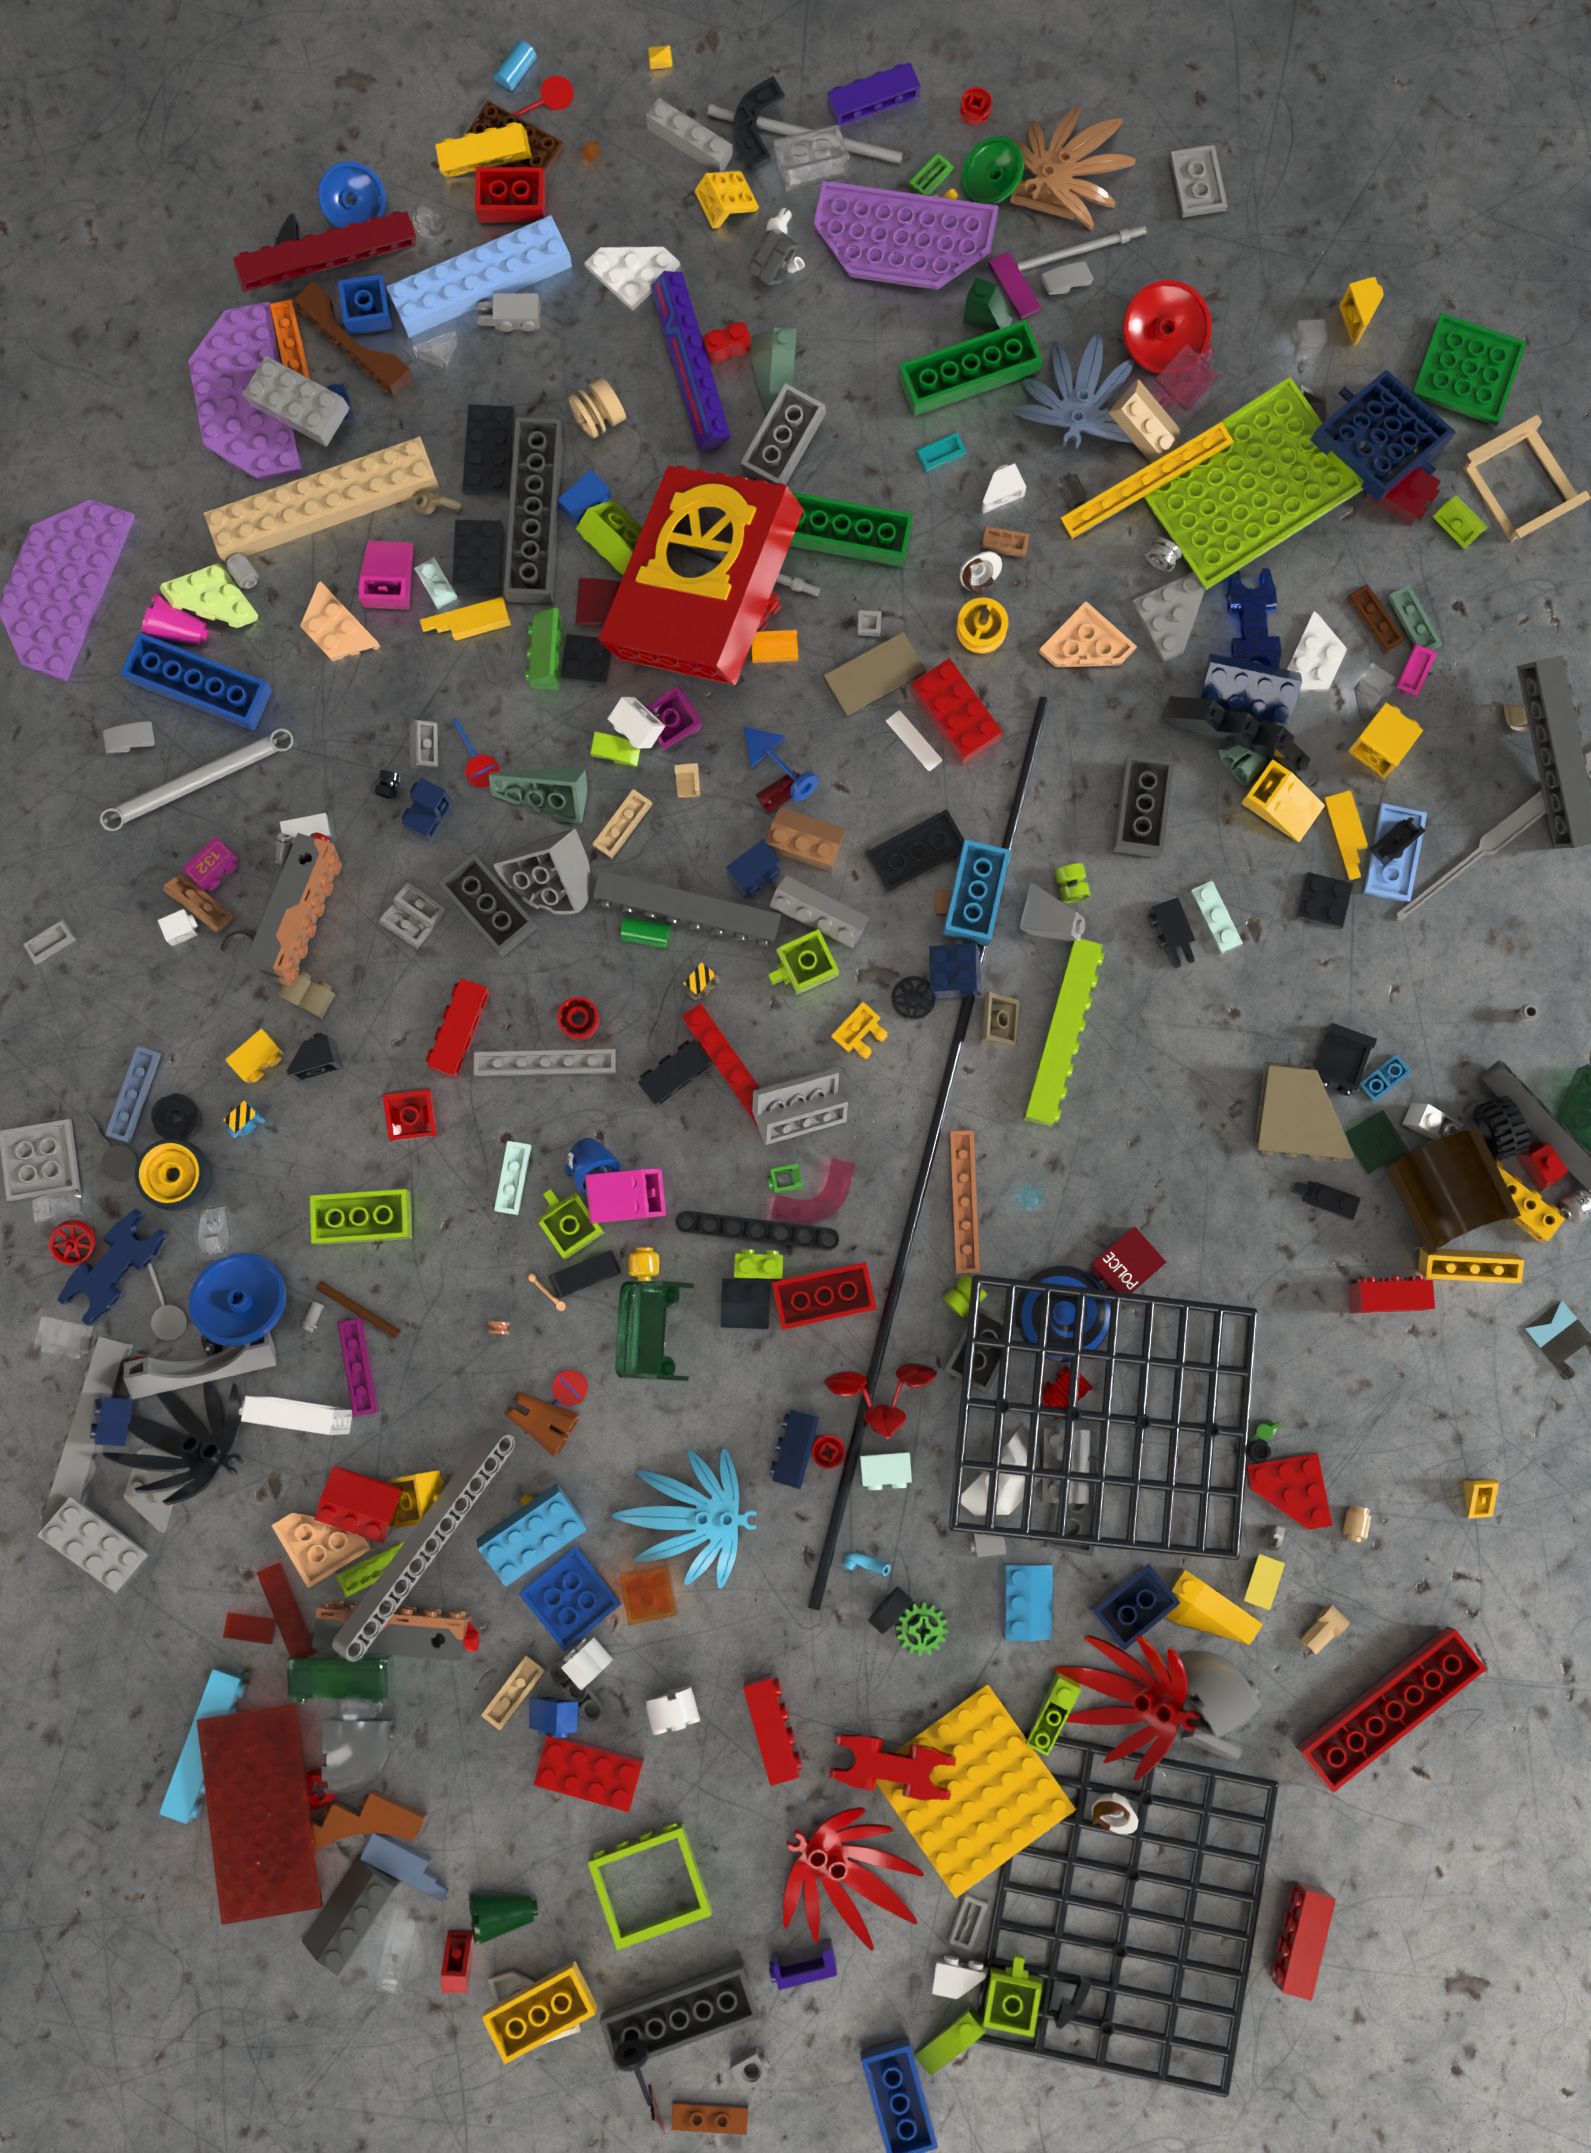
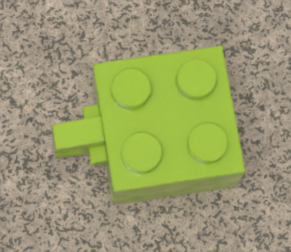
M817 929L777 948L776 954L780 960V964L777 965L778 970L768 974L772 985L784 981L785 985L790 983L797 996L838 977L839 969L820 930Z
M552 1189L543 1194L550 1205L545 1208L547 1212L536 1220L563 1259L567 1260L605 1233L599 1223H590L589 1209L577 1192L566 1199L564 1196L558 1199Z
M1014 1953L1012 1967L1006 1966L1005 1970L991 1967L982 2016L983 2027L1034 2037L1042 1982L1040 1977L1030 1976L1028 1971L1023 1970L1024 1955Z

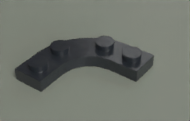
M774 76L750 89L740 100L734 116L733 133L735 142L751 171L771 159L770 153L759 137L756 126L757 119L763 111L785 98V94Z

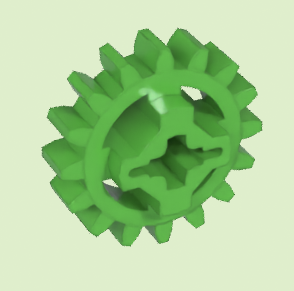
M921 1601L920 1606L917 1607L914 1602H911L912 1609L909 1610L907 1608L905 1615H901L899 1618L901 1623L894 1626L897 1630H900L896 1634V1638L903 1639L900 1645L902 1648L908 1646L910 1654L916 1650L918 1656H922L923 1651L926 1650L931 1655V1648L934 1647L940 1650L939 1641L946 1642L942 1634L949 1631L946 1627H943L947 1623V1619L940 1618L943 1614L940 1609L934 1612L935 1605L933 1603L926 1607V1603ZM916 1614V1617L914 1619L908 1621L913 1615ZM928 1614L935 1618L937 1624L928 1621ZM921 1624H924L926 1629H922V1633H919L916 1628H920ZM906 1633L915 1636V1643L907 1638ZM934 1636V1638L931 1641L927 1642L929 1638Z

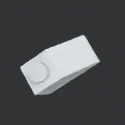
M1015 463L1010 466H1000L994 472L982 503V513L991 511L1025 495L1026 485Z

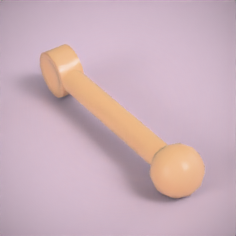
M535 1273L528 1275V1280L534 1282L556 1304L557 1310L563 1311L566 1308V1304L559 1301L537 1279Z

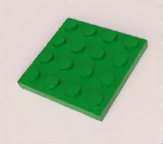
M1441 313L1432 334L1413 393L1420 400L1497 426L1502 417L1527 342Z

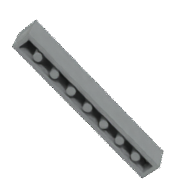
M100 1336L93 1343L91 1354H93L92 1360L84 1371V1378L86 1379L83 1387L77 1393L76 1400L78 1405L76 1411L72 1412L69 1419V1424L71 1425L69 1434L65 1435L62 1442L64 1450L61 1458L55 1464V1479L48 1487L47 1496L49 1498L47 1504L43 1506L40 1512L41 1527L46 1524L70 1494L81 1503H85L102 1445L94 1444V1438H90L91 1423H96L97 1416H94L93 1413L94 1399H99L100 1393H119L123 1380L124 1362H128L133 1344Z

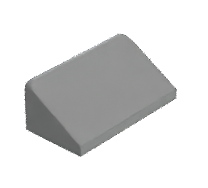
M415 720L409 726L410 768H437V722Z

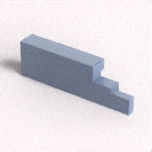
M372 1834L360 1858L361 1860L443 1902L449 1889L436 1882L437 1876L425 1871L431 1860L430 1857L386 1834Z

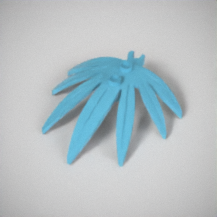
M725 1448L722 1449L720 1458V1476L724 1488L723 1491L708 1465L695 1452L688 1450L692 1468L701 1484L712 1495V1499H708L695 1489L670 1477L654 1472L637 1470L636 1474L652 1487L670 1497L696 1505L697 1507H639L615 1512L612 1514V1517L646 1528L661 1530L695 1529L696 1532L663 1541L634 1557L633 1562H648L671 1557L710 1539L711 1542L700 1552L689 1568L684 1585H688L697 1579L710 1566L720 1548H722L717 1565L718 1588H722L735 1562L738 1546V1525H744L749 1530L756 1529V1525L748 1524L747 1518L750 1515H757V1512L753 1510L747 1511L745 1514H738V1480L728 1451Z

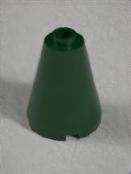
M483 1892L469 1894L471 1926L475 1945L485 1943L534 1922V1916H538L537 1901H532L531 1896Z

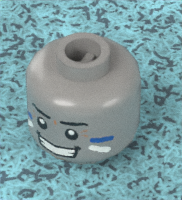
M1575 1189L1562 1197L1559 1202L1560 1215L1573 1224H1580L1591 1217V1193L1582 1189Z

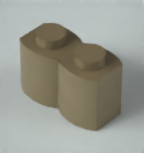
M299 970L296 980H292L290 986L283 985L277 996L322 1019L335 997V994L330 991L332 987L322 981H319L318 984L310 981L311 976Z

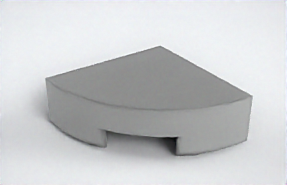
M1271 1526L1268 1543L1269 1550L1278 1551L1280 1549L1285 1534L1284 1527Z

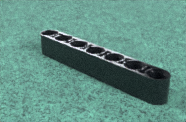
M682 1211L675 1220L678 1230L690 1235L821 1251H832L839 1243L838 1233L834 1229L693 1211ZM685 1216L693 1219V1225L688 1229L680 1226V1221ZM708 1219H713L717 1222V1227L712 1232L704 1229V1222ZM731 1222H737L740 1224L741 1229L739 1233L732 1235L727 1231L728 1225ZM761 1225L764 1228V1234L757 1238L752 1236L751 1228L753 1226ZM778 1228H785L788 1236L784 1240H778L774 1236L775 1231ZM801 1231H808L811 1233L812 1239L808 1243H802L798 1239V1234ZM832 1234L835 1237V1243L832 1246L824 1245L822 1242L823 1235Z

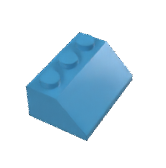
M1004 1563L1003 1638L1006 1641L1052 1639L1053 1565Z

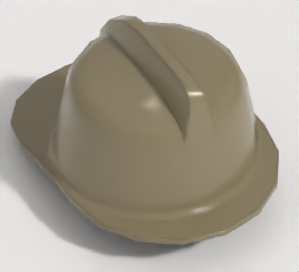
M1496 701L1491 702L1504 706L1506 723L1510 728L1515 731H1530L1524 706Z

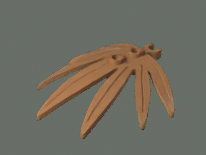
M1077 105L1058 124L1048 151L1044 150L1043 132L1034 120L1029 122L1028 140L1032 153L1022 142L1014 139L1011 140L1022 151L1024 167L1036 176L1035 179H1028L1024 183L1023 190L1026 191L1028 188L1033 187L1035 190L1032 192V199L1039 196L1041 189L1050 190L1072 215L1092 230L1094 226L1092 217L1084 203L1076 195L1109 208H1114L1115 201L1099 186L1085 180L1073 179L1072 177L1100 174L1135 165V159L1121 154H1103L1077 163V161L1104 143L1123 123L1121 118L1099 122L1080 132L1062 148L1078 120L1081 105Z

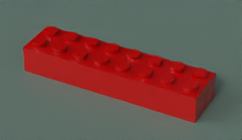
M1447 1626L1298 1745L1296 1749L1325 1787L1334 1793L1487 1669L1458 1631Z

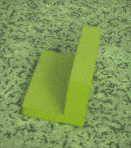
M1458 496L1448 500L1433 516L1464 549L1488 529L1487 525Z

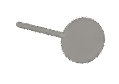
M147 1263L148 1271L161 1307L152 1315V1330L160 1339L167 1341L175 1340L184 1334L188 1323L187 1316L180 1307L165 1304L152 1264Z

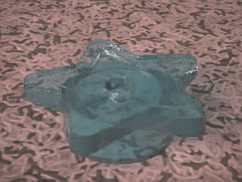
M1025 1183L1024 1192L1016 1197V1201L1025 1205L1028 1214L1035 1207H1046L1042 1199L1044 1187L1033 1188L1028 1183Z

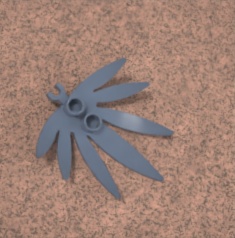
M1098 330L1084 351L1078 369L1075 389H1073L1072 373L1067 355L1060 343L1054 340L1052 342V364L1063 400L1060 401L1057 395L1043 383L1025 378L1022 381V385L1046 407L1023 405L1014 408L1013 414L1044 424L1067 427L1069 432L1064 436L1063 446H1066L1069 439H1074L1076 441L1075 449H1078L1080 446V433L1082 431L1110 440L1133 443L1118 424L1104 423L1115 421L1108 413L1114 405L1103 410L1099 408L1120 389L1128 378L1135 361L1129 359L1115 368L1105 379L1097 394H1094L1103 360V340L1101 331Z

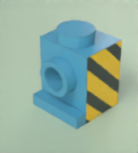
M245 1100L223 1119L228 1125L225 1129L234 1138L238 1135H248L255 1129V1123L266 1121Z

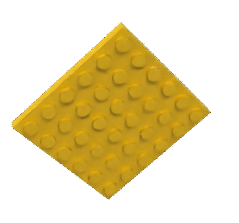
M988 1683L894 1751V1753L909 1755L910 1744L931 1746L956 1756L955 1766L938 1765L930 1772V1779L934 1785L951 1790L950 1800L923 1801L908 1798L902 1795L903 1783L877 1779L876 1781L882 1793L955 1898L1076 1810L1036 1751L1026 1745L1027 1738Z

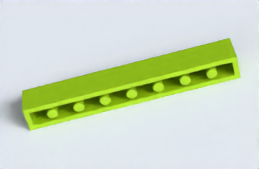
M1081 938L1080 941L1072 942L1024 1120L1051 1127L1054 1122L1058 1123L1062 1109L1058 1108L1060 1099H1065L1068 1086H1065L1064 1083L1066 1077H1071L1074 1064L1070 1063L1072 1054L1077 1055L1080 1046L1077 1036L1079 1032L1083 1033L1086 1019L1083 1018L1084 1011L1089 1010L1093 998L1089 996L1091 987H1096L1099 976L1095 974L1097 965H1102L1105 955L1104 952H1101L1102 944Z

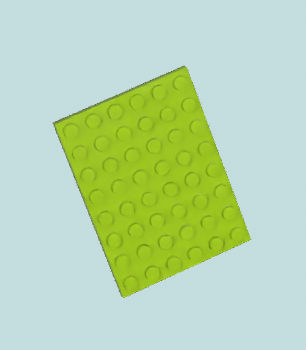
M1288 377L1221 421L1233 440L1232 445L1143 497L1174 544L1180 548L1182 556L1205 590H1208L1364 490L1361 487L1364 481L1332 451L1326 456L1310 441L1316 429L1323 423L1291 377Z

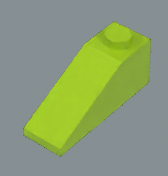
M970 2006L914 2056L928 2074L932 2076L985 2034L987 2027H983L982 2018Z

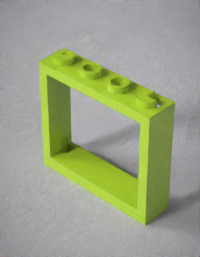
M676 1823L667 1824L662 1827L663 1831L655 1834L653 1831L645 1832L639 1835V1840L631 1843L629 1839L621 1841L615 1845V1849L609 1851L606 1848L599 1849V1851L592 1853L593 1857L589 1858L588 1865L617 1951L712 1915V1908L683 1823L679 1825ZM677 1838L699 1904L621 1933L599 1866Z

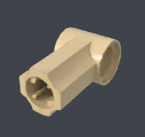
M1332 1604L1327 1605L1318 1614L1317 1621L1300 1638L1301 1642L1315 1655L1333 1637L1339 1636L1350 1623Z

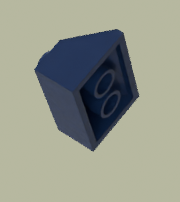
M791 1410L790 1414L785 1413L782 1427L786 1428L784 1438L779 1437L775 1450L780 1452L778 1461H772L769 1475H773L772 1481L801 1489L820 1417Z

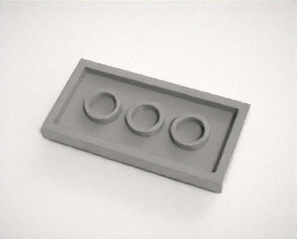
M71 1494L37 1533L38 1537L115 1593L148 1556V1552Z

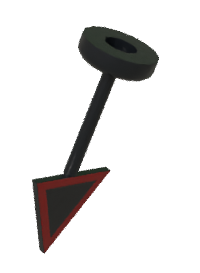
M629 2040L617 2048L613 2059L617 2068L621 2071L635 2072L646 2103L651 2108L652 2122L661 2134L664 2135L665 2130L652 2085L648 2084L647 2088L640 2070L649 2058V2049L643 2040Z

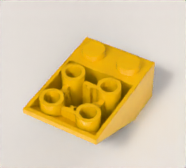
M1273 759L1241 803L1298 843L1325 807L1292 772Z

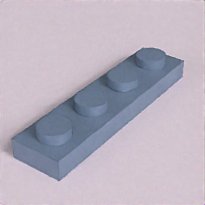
M136 1046L105 1136L127 1143L131 1142L161 1053Z

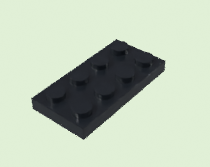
M468 404L463 494L509 496L514 406Z
M946 809L865 852V855L887 894L958 857L964 838Z

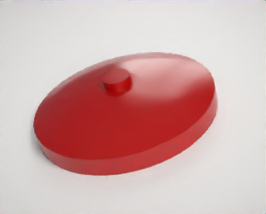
M1175 280L1157 281L1141 289L1129 302L1122 321L1123 341L1129 355L1144 370L1158 375H1173L1192 367L1205 353L1212 333L1211 315L1202 296L1191 286Z

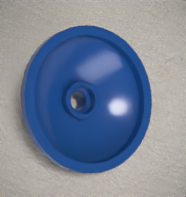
M346 161L332 166L323 175L318 187L320 209L325 218L337 229L344 228L350 223L359 224L367 222L372 217L382 218L386 206V195L382 182L370 168L361 163ZM346 196L352 197V204L346 202Z

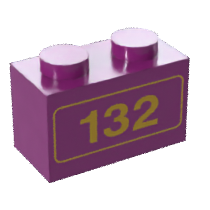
M215 836L182 870L207 893L216 889L221 883L220 880L226 874L229 875L234 872L240 860Z

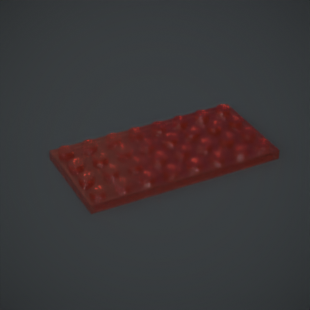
M298 1703L198 1719L197 1728L221 1925L322 1908L323 1900Z

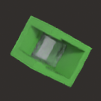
M798 1163L770 1169L771 1175L767 1176L769 1190L774 1189L775 1194L803 1189Z

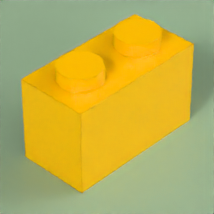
M260 1029L225 1060L243 1081L250 1084L261 1079L264 1075L263 1071L269 1066L273 1067L278 1064L285 1052L266 1031Z

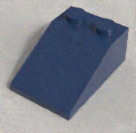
M1147 1564L1108 1592L1089 1610L1118 1647L1125 1651L1137 1641L1136 1636H1143L1176 1608L1180 1601L1150 1564Z

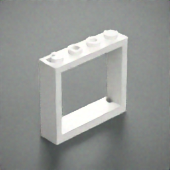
M246 1396L242 1402V1407L239 1408V1415H242L241 1421L326 1435L349 1434L353 1415L351 1409L269 1396Z

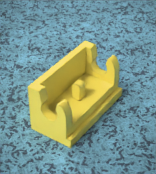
M1259 1554L1244 1601L1270 1610L1285 1563Z

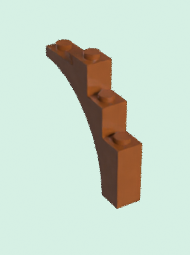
M375 1789L369 1795H364L359 1806L362 1811L338 1800L332 1806L328 1805L322 1816L325 1822L300 1811L294 1817L290 1816L284 1830L287 1833L284 1839L293 1844L289 1843L283 1853L282 1858L286 1860L282 1868L278 1867L271 1881L275 1884L271 1891L281 1895L302 1864L319 1849L336 1840L357 1834L379 1833L395 1835L414 1842L428 1814Z

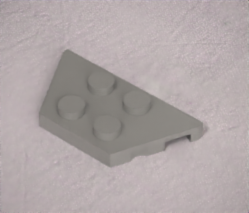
M155 1447L137 1451V1454L182 1459V1457L166 1453ZM132 1468L123 1498L159 1532H165L173 1504L165 1505L162 1501L175 1493L178 1488L158 1493H137L134 1488L183 1473V1471L157 1472Z

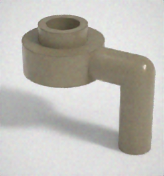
M420 490L415 495L413 502L415 510L425 515L431 514L436 506L439 505L456 511L461 508L460 502L445 496H435L434 493L427 490Z

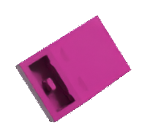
M367 542L360 574L358 597L364 608L409 609L414 543Z
M661 1168L585 1175L590 1223L643 1220L666 1216Z

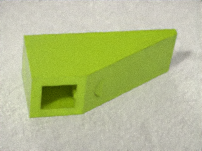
M1058 1672L1056 1673L1027 1739V1746L1046 1756L1049 1755L1081 1692L1078 1682Z

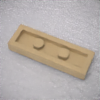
M633 789L593 842V847L610 859H613L652 806V802Z
M527 1654L481 1716L500 1731L546 1669Z

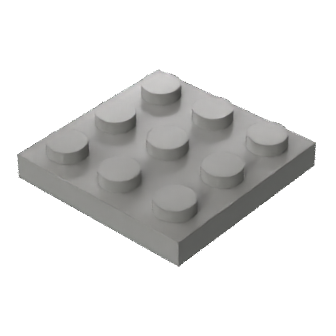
M66 1119L0 1131V1151L6 1200L8 1202L81 1190L72 1120Z

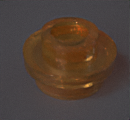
M589 141L582 148L584 152L582 158L584 160L587 159L589 162L595 160L602 151L599 146L600 143L598 141L594 143Z

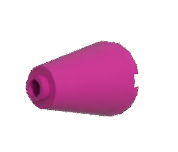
M157 592L153 595L151 601L155 603L154 606L151 605L146 610L141 627L142 634L159 640L200 645L201 641L206 642L210 630L206 629L207 624L183 608L182 610L173 608L164 595Z

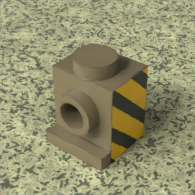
M701 962L683 983L686 989L684 993L693 1001L699 1000L702 995L706 997L714 987L712 983L714 982L718 985L720 977Z

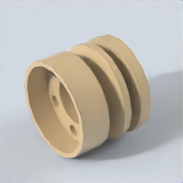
M603 377L588 384L591 396H588L580 389L577 391L578 397L574 394L568 397L574 418L591 439L599 436L597 429L601 433L606 431L603 420H606L613 427L626 419V414L619 399Z

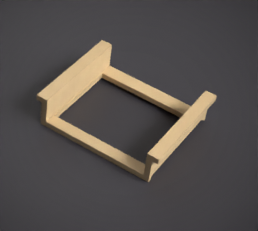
M1538 415L1466 455L1468 460L1463 466V469L1510 543L1591 499L1587 491L1579 495L1576 493L1536 431L1542 423ZM1526 439L1566 502L1515 530L1477 471L1476 466Z

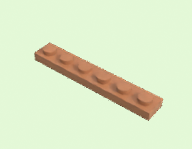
M974 1130L950 1131L955 1274L980 1273Z

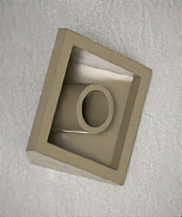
M992 992L985 993L982 1007L980 1044L1017 1046L1020 1000Z

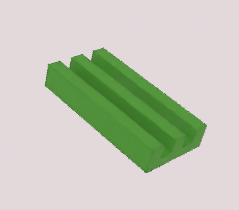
M937 152L908 182L907 187L910 190L913 189L915 194L929 196L951 174L954 166ZM938 161L941 162L918 186L917 183L919 182V180ZM944 167H946V168L935 178V176H936ZM933 180V182L925 190H923Z

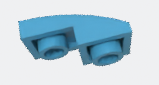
M1396 1053L1359 1084L1375 1102L1412 1071Z

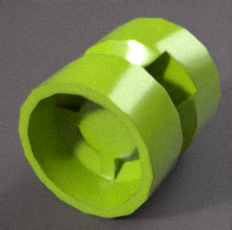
M1083 863L1070 864L1054 870L1056 882L1058 885H1061V888L1058 890L1061 902L1064 904L1074 903L1091 896L1089 884L1084 882L1086 872ZM1076 883L1078 884V885H1076V886H1072V887H1069V888H1068V885H1073V884H1076Z
M967 1274L956 1283V1289L951 1288L942 1297L944 1302L962 1319H965L969 1314L972 1278ZM982 1288L980 1291V1302L987 1296Z

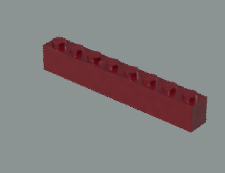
M395 211L386 217H372L367 222L359 224L350 223L341 229L331 228L322 234H308L296 241L286 240L277 246H263L258 251L251 253L241 252L236 257H233V267L242 291L247 292L413 247L416 245V234L408 212Z

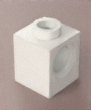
M184 909L158 920L166 942L172 946L198 935L196 927H199L195 916L189 914Z

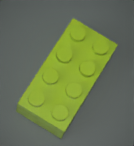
M407 1189L310 1195L311 1244L332 1245L413 1239L411 1193Z

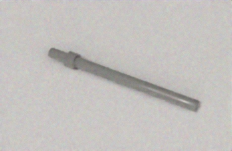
M1143 225L1129 230L1124 228L1118 230L1116 234L1020 261L1016 265L1020 271L1118 242L1120 244L1130 242L1132 238L1147 234L1146 227Z
M690 547V551L720 562L727 555L719 551ZM780 573L776 580L780 584L791 587L793 591L799 593L803 591L818 597L821 589L805 583L804 579L798 577L791 578Z

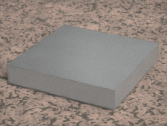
M1200 1728L1192 1732L1184 1730L1181 1739L1225 1760L1239 1759L1242 1752L1241 1748L1216 1738Z

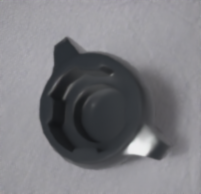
M203 1335L200 1336L207 1357L222 1351V1345L210 1341Z

